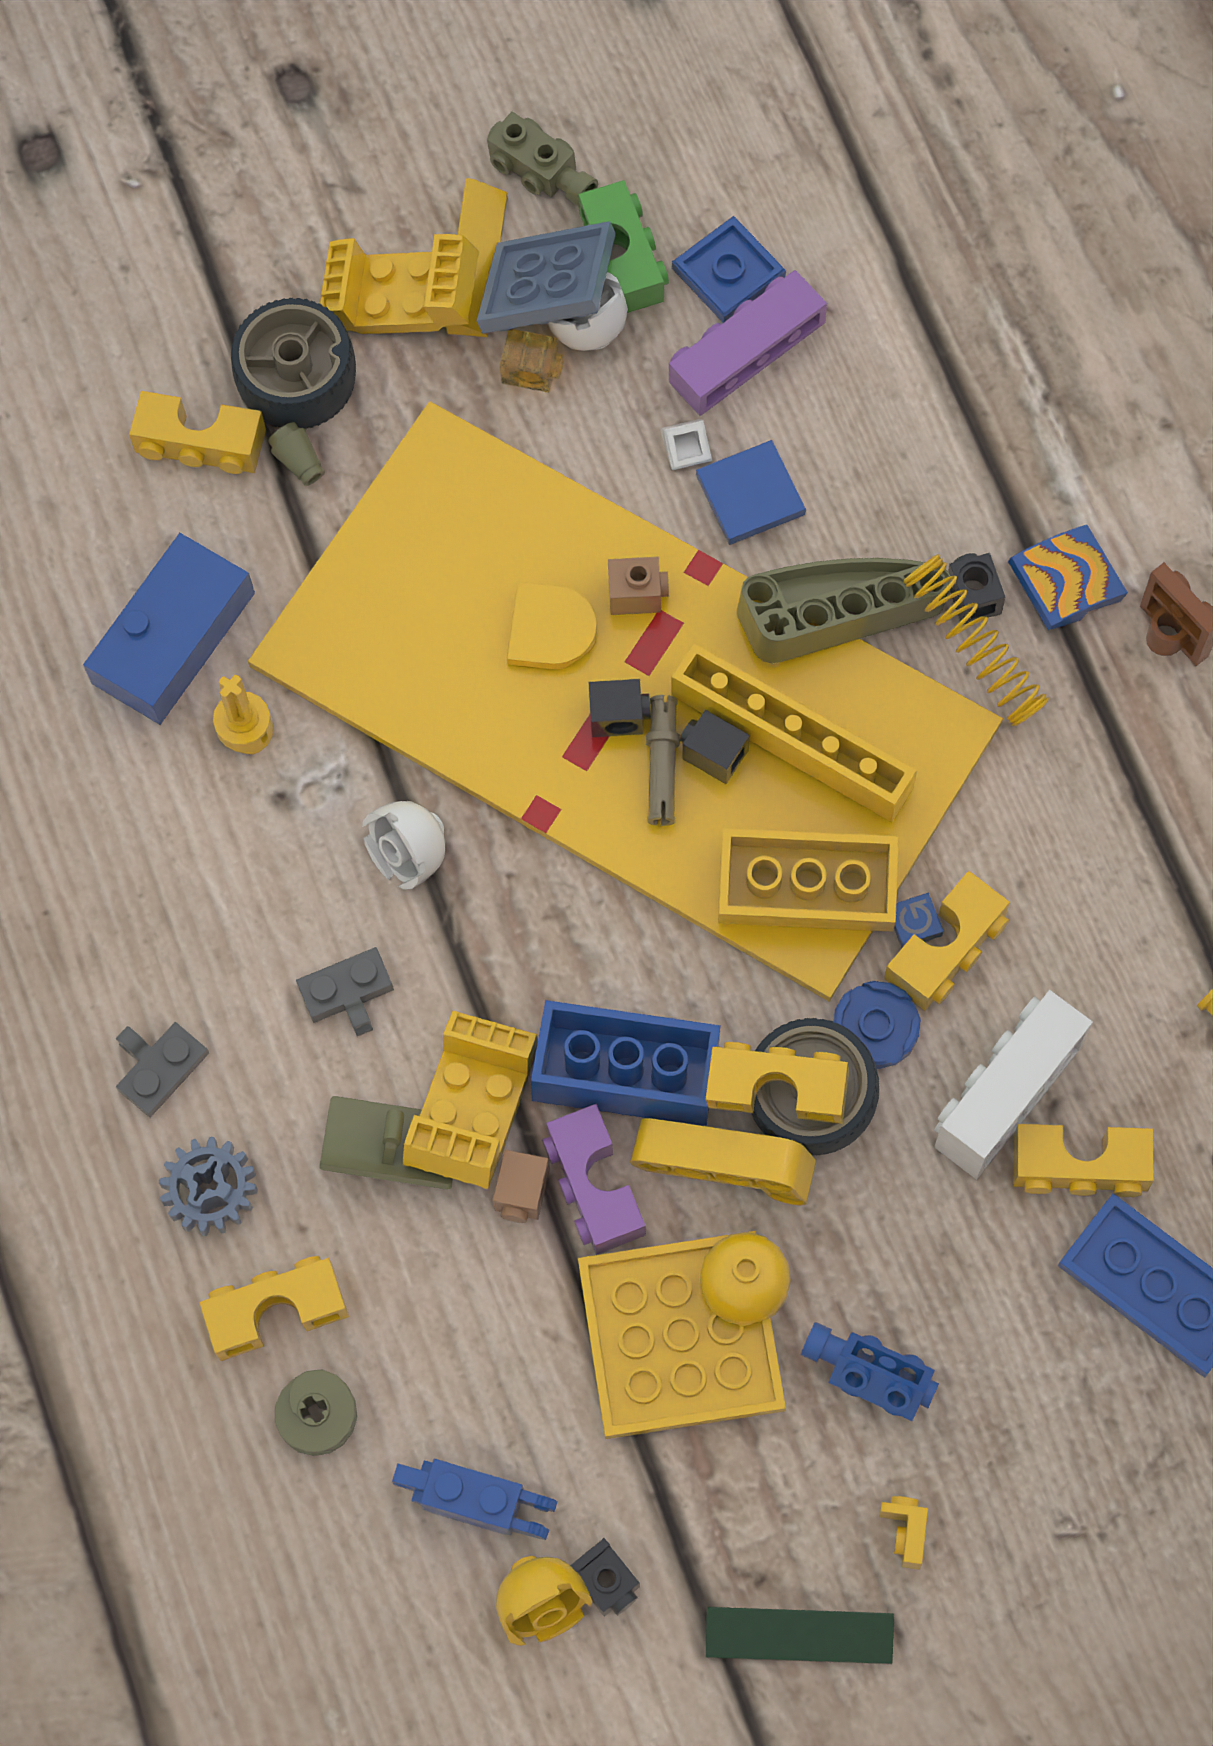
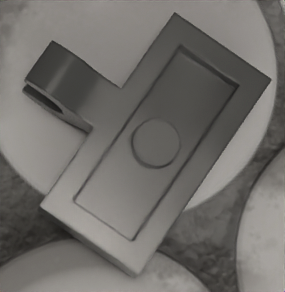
M377 947L296 979L313 1023L346 1010L357 1037L373 1030L363 1003L394 990Z
M174 1022L152 1047L133 1029L127 1026L117 1036L116 1040L119 1042V1046L138 1062L116 1085V1088L151 1118L205 1059L209 1051L177 1022Z

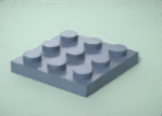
M608 221L498 242L477 318L482 334L494 331H508L516 327L533 324H547L555 320L572 317L580 318L598 313L615 239V231L611 222Z

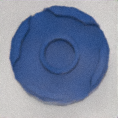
M870 981L863 983L862 986H858L853 990H849L842 996L835 1008L833 1022L853 1032L870 1051L876 1068L882 1069L897 1065L910 1055L919 1038L921 1019L918 1009H916L906 991L891 983Z

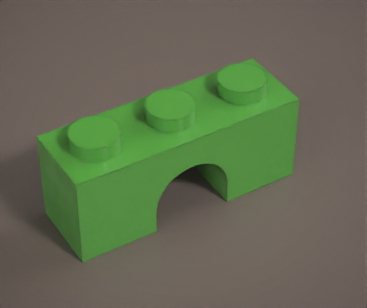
M625 180L578 194L579 215L583 225L587 226L610 221L615 231L613 244L619 245L626 250L622 256L609 261L607 272L615 276L619 281L626 299L627 313L664 302V285L669 284L668 274L663 261L656 262L652 251L656 250L651 229L649 227L643 228L639 217H642L643 213L637 194L629 193Z

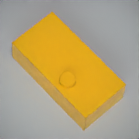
M723 828L718 923L893 932L896 923L899 836Z

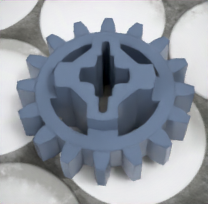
M209 1137L206 1147H201L197 1140L193 1139L191 1140L192 1151L186 1153L178 1147L175 1152L179 1161L176 1164L167 1161L164 1163V1167L171 1175L170 1177L159 1179L161 1188L169 1190L160 1199L164 1206H173L168 1213L173 1221L184 1217L182 1227L185 1231L190 1232L195 1224H198L202 1236H207L210 1226L216 1225L219 1232L223 1234L226 1233V1221L231 1220L237 1225L242 1223L238 1215L240 1209L245 1211L253 1209L246 1196L257 1194L258 1189L255 1184L247 1181L254 1178L256 1173L253 1166L243 1167L248 1161L243 1151L233 1156L234 1146L232 1142L227 1141L220 1149L214 1137ZM208 1159L206 1163L194 1167L192 1166L197 1162ZM230 1166L234 1169L237 1176V1189H234L226 1180L230 1174ZM214 1180L217 1188L215 1190L206 1189L203 1193L199 1187L202 1182L210 1184ZM180 1183L190 1191L186 1206L182 1203L180 1197ZM220 1206H225L223 1209L217 1212L209 1213L211 1209Z

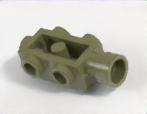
M511 111L502 122H497L491 128L487 138L490 162L502 174L507 175L510 171H513L522 177L521 182L523 186L532 194L539 195L543 191L550 197H553L560 189L566 193V199L579 207L578 194L598 188L597 179L584 171H576L575 154L572 147L566 141L560 138L555 140L543 132L542 128L530 118L523 119Z

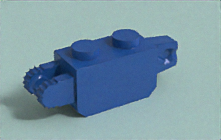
M433 1459V1462L424 1460L421 1470L397 1463L392 1479L393 1485L414 1491L411 1501L421 1504L423 1510L510 1536L513 1531L546 1540L549 1533L548 1528L536 1522H528L516 1518L520 1504L534 1507L543 1512H555L558 1502L549 1497L526 1491L522 1484L438 1459Z

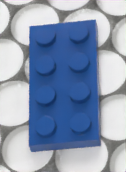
M1113 1193L1059 1262L1058 1267L1205 1378L1213 1368V1268Z

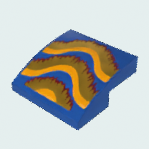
M1087 524L1039 542L1008 560L1048 631L1081 621L1089 611L1121 602L1128 593Z

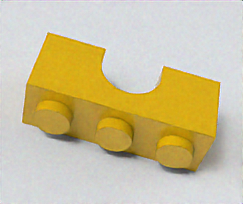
M147 391L140 392L129 432L135 453H139L142 457L150 460H161L162 458L179 460L182 464L190 467H201L202 464L219 467L221 470L231 474H241L242 472L255 473L266 432L261 411L221 404L218 417L210 427L204 430H190L184 426L187 415L181 397Z
M968 870L941 902L938 916L952 926L957 938L947 946L934 947L928 945L914 934L886 966L884 979L888 983L906 991L912 1001L924 1011L933 1001L940 1005L953 990L955 983L951 980L959 970L962 969L968 972L982 955V951L978 949L987 937L995 940L1010 921L1005 917L1010 902Z
M725 1042L724 1048L712 1047L706 1102L708 1107L712 1109L753 1113L755 1097L759 1089L771 1081H783L794 1087L798 1093L796 1105L798 1119L843 1124L849 1077L848 1062L840 1061L841 1057L839 1055L827 1052H815L813 1058L795 1056V1050L784 1047H770L768 1053L751 1051V1046L745 1043Z
M1018 1124L1014 1132L1013 1187H1025V1192L1030 1194H1047L1052 1192V1188L1069 1189L1070 1194L1078 1196L1094 1195L1097 1193V1190H1114V1194L1119 1197L1141 1196L1142 1191L1148 1192L1154 1181L1153 1129L1108 1127L1102 1138V1155L1092 1161H1081L1072 1157L1065 1149L1063 1125Z
M320 1256L302 1259L294 1264L295 1269L279 1275L277 1271L264 1272L251 1279L252 1284L238 1289H235L233 1285L220 1287L208 1294L209 1299L200 1301L213 1349L220 1361L264 1347L259 1332V1322L264 1312L274 1305L286 1304L294 1307L298 1311L306 1331L348 1318L349 1314L329 1257L323 1260L320 1259Z

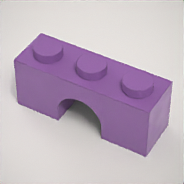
M597 1104L547 1122L549 1137L542 1139L551 1164L559 1162L565 1177L558 1179L567 1205L575 1202L581 1218L574 1220L583 1245L592 1243L597 1255L646 1236V1226L629 1185L614 1191H603L594 1187L587 1178L588 1172L594 1163L613 1155V1144Z

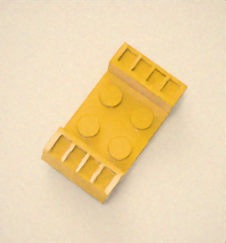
M434 234L432 252L366 255L355 238L330 241L320 304L332 311L343 323L346 330L360 334L439 331L442 327L469 324V312L472 303L471 298L479 250L465 236L456 234Z
M453 1010L443 1033V1053L420 1116H413L406 1136L403 1165L488 1189L497 1164L501 1159L526 1087L529 1071L537 1049V1034Z

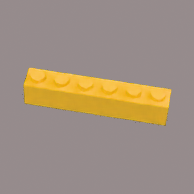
M696 643L692 644L671 676V696L676 697L702 714L707 710L750 735L749 741L890 822L893 821L914 788L917 773L915 768Z

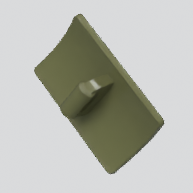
M333 1096L330 1099L320 1161L321 1170L440 1189H451L453 1178H446L439 1174L403 1165L404 1143L414 1115L420 1116L422 1109Z

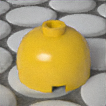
M751 1232L731 1234L718 1241L705 1256L700 1273L702 1294L711 1311L724 1321L741 1326L752 1325L755 1322H761L766 1318L769 1319L776 1315L786 1302L791 1283L789 1264L780 1248L765 1236Z
M527 1556L521 1558L512 1565L511 1571L503 1579L496 1595V1610L509 1642L518 1646L526 1645L523 1637L536 1635L538 1642L541 1643L566 1632L584 1617L581 1607L585 1603L589 1607L592 1605L590 1593L579 1573L567 1562L553 1557L536 1558L535 1556Z

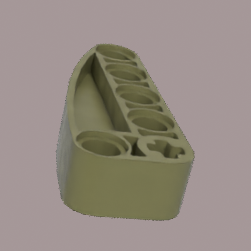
M846 558L782 567L748 577L742 585L737 615L756 656L764 662L779 663L932 618L940 614L945 603L929 612H925V608L950 584L951 580L933 589V592H928L920 598H914V595L941 567L931 571L912 586L906 587V584L903 583L904 579L925 562L891 558ZM946 568L930 586L950 576ZM948 592L941 599L947 597ZM753 600H759V601H762L763 603H757V602H754ZM848 611L854 612L858 615L849 614ZM808 623H815L819 626H812Z

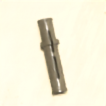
M656 695L650 698L651 732L646 735V745L650 747L649 815L647 822L656 826L658 819H661V826L675 823V748L680 745V735L676 733V705L678 700L670 695L667 697V702H664V695Z

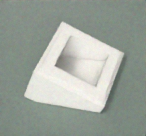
M697 419L660 428L671 470L712 461L703 420Z

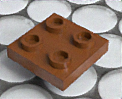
M1163 562L1151 572L1140 607L1151 618L1146 634V642L1151 651L1161 656H1171L1181 650L1197 666L1209 657L1213 647V606L1206 601L1201 602L1191 591L1187 579L1180 572L1172 571ZM1170 626L1175 629L1177 634L1166 635L1158 627Z

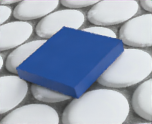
M735 216L728 219L672 261V269L722 323L731 318L735 310L747 300L754 301L762 295L774 279L780 276L786 277V270Z
M772 440L696 470V477L729 545L805 515L806 508Z

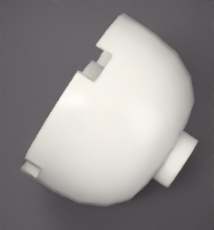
M607 272L598 313L580 318L572 317L549 322L548 325L554 336L569 348L581 351L602 349L612 342L624 328L628 311L626 299L618 279Z
M398 801L379 807L369 813L363 820L362 827L369 824L370 834L364 837V842L372 861L388 880L393 877L394 873L400 881L404 882L398 887L413 889L426 881L440 867L445 855L443 823L436 814L429 812L426 808L412 801Z

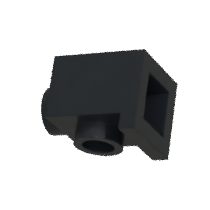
M605 1538L570 1565L583 1579L592 1602L603 1616H606L612 1610L618 1616L638 1599L634 1592L640 1587V1582ZM604 1571H610L616 1576V1581L611 1587H602L598 1583L599 1575Z

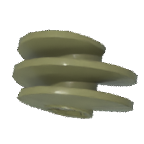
M322 1369L306 1371L295 1377L281 1391L275 1404V1423L281 1437L297 1452L311 1456L330 1454L343 1446L353 1433L357 1420L356 1401L347 1384L337 1375ZM314 1404H317L320 1409L327 1408V1410L322 1411L324 1418L316 1423L311 1417L305 1419L306 1416L311 1415L307 1409Z

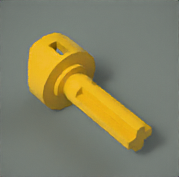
M234 675L230 680L223 676L218 682L222 700L219 701L213 715V724L218 738L226 747L244 754L259 753L268 746L273 737V722L267 704L260 696L246 692L242 679L238 675Z

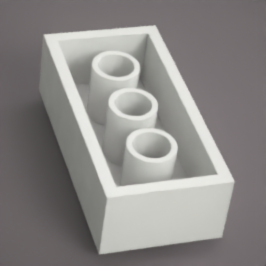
M1051 990L1046 993L1041 1001L1036 997L1030 1000L1019 1015L1021 1020L1014 1029L1016 1032L1012 1034L1007 1030L992 1049L994 1054L988 1061L989 1066L986 1068L980 1064L966 1081V1089L961 1095L962 1100L959 1102L955 1098L951 1099L937 1118L939 1123L934 1131L938 1133L934 1148L976 1180L1014 1134L1017 1125L1025 1120L1082 1048L1093 1021Z

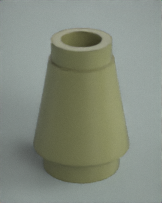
M292 422L278 429L269 438L268 442L272 446L271 453L301 480L304 486L313 484L324 475L325 471L321 467V463L305 428H299L295 422Z

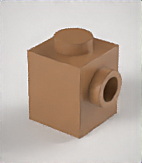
M659 557L608 559L611 615L661 612V597H669L668 571L659 572Z

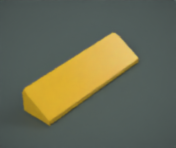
M470 178L465 180L458 235L465 236L479 250L471 298L472 303L469 312V324L447 326L446 329L447 334L488 337V333L482 334L477 318L496 245L498 242H501L507 192Z

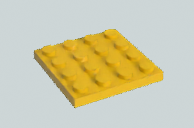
M729 1235L578 1258L605 1439L786 1411L771 1318L745 1326L726 1322L711 1311L702 1294L700 1273L704 1258L718 1241Z

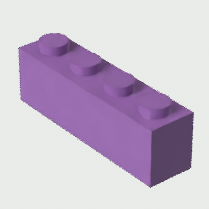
M796 270L785 278L782 276L777 277L767 286L765 292L754 301L747 300L743 302L727 321L722 324L716 323L708 328L700 341L690 348L686 346L678 350L669 363V383L699 416L703 415L825 324L827 303Z

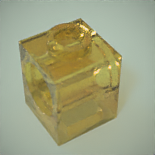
M515 329L509 330L500 361L502 384L549 393L553 378L560 379L564 363V355L558 354L557 338Z

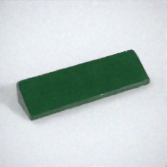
M707 1607L706 1658L867 1664L893 1663L894 1613Z

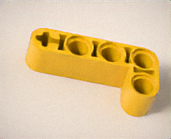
M644 1118L639 1123L630 1163L634 1167L653 1173L762 1189L770 1198L776 1201L801 1206L807 1204L816 1159L803 1145L786 1138Z

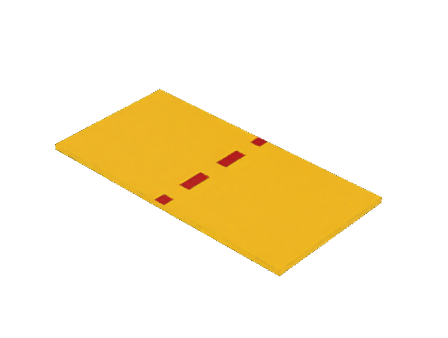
M431 401L425 406L248 660L250 668L828 1002L831 1001L873 931L718 923L723 828L899 836L898 892L1003 721V718L861 639L779 663L762 661L754 653L737 615L742 585L748 578L747 576ZM659 557V572L668 571L669 597H661V612L611 615L608 559ZM518 581L564 586L582 594L589 601L596 615L597 635L592 649L579 660L571 663V666L562 669L507 665ZM753 600L754 602H757V603H763L762 601H759V600ZM808 623L812 626H819L815 623ZM696 643L915 768L917 773L914 788L893 821L890 822L749 741V751L727 784L683 760V743L680 742V745L675 748V823L661 826V819H658L657 826L651 825L647 822L649 815L650 747L646 745V735L651 732V719H643V734L592 737L588 682L640 679L641 694L649 693L650 698L656 695H664V702H667L668 695L671 696V676L692 644ZM680 700L677 701L676 733L681 737L687 724L692 719L698 721L702 713Z

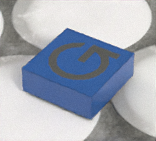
M929 892L896 903L894 931L901 949L914 934L924 942L943 936L944 931Z

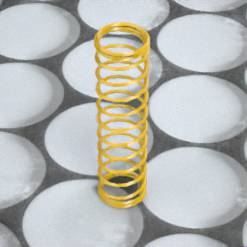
M937 554L908 575L903 583L906 584V587H910L931 571L941 567L914 595V598H920L940 585L952 580L925 608V612H929L955 596L962 594L935 622V625L939 626L959 613L973 607L946 635L945 639H950L970 626L983 621L956 649V652L960 653L976 642L994 634L966 663V666H971L987 655L1004 648L976 679L980 680L1000 667L1015 661L1006 673L987 689V693H991L1011 680L1026 674L1016 687L997 703V707H1001L1022 693L1036 688L1027 700L1007 717L1012 726H1017L1039 711L1049 701V697H1046V694H1040L1035 697L1040 689L1038 684H1032L1019 690L1028 679L1029 671H1021L1008 677L1018 665V657H1012L997 664L1008 651V644H1000L984 652L997 638L998 630H991L973 639L985 627L988 617H979L962 626L977 610V603H970L951 613L964 600L967 595V589L956 591L941 599L956 583L957 576H949L930 586L947 566V563L943 562V558H940V555Z

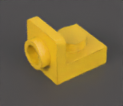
M892 1496L891 1503H881L879 1517L907 1521L906 1527L897 1526L894 1554L903 1555L902 1568L920 1570L923 1560L928 1508L918 1507L919 1500Z

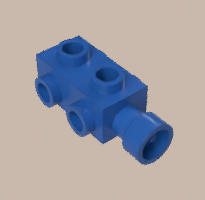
M817 1322L814 1323L801 1355L815 1362L821 1359L835 1366L828 1383L841 1388L848 1395L860 1397L882 1407L889 1414L901 1416L910 1421H913L920 1405L929 1408L939 1383L931 1380L935 1370L925 1366L918 1356L912 1354L901 1355L884 1347L878 1338L871 1335L860 1336L851 1332L846 1341L831 1334V1328ZM862 1349H869L874 1355L866 1354ZM904 1368H910L916 1374H910L906 1372Z

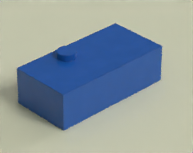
M179 532L84 662L83 666L91 684L161 725L254 596L255 591L249 573Z
M545 1000L531 1076L532 1101L580 1109L597 1104L601 1112L707 1127L709 1107L706 1102V1092L712 1047H719L721 1025Z

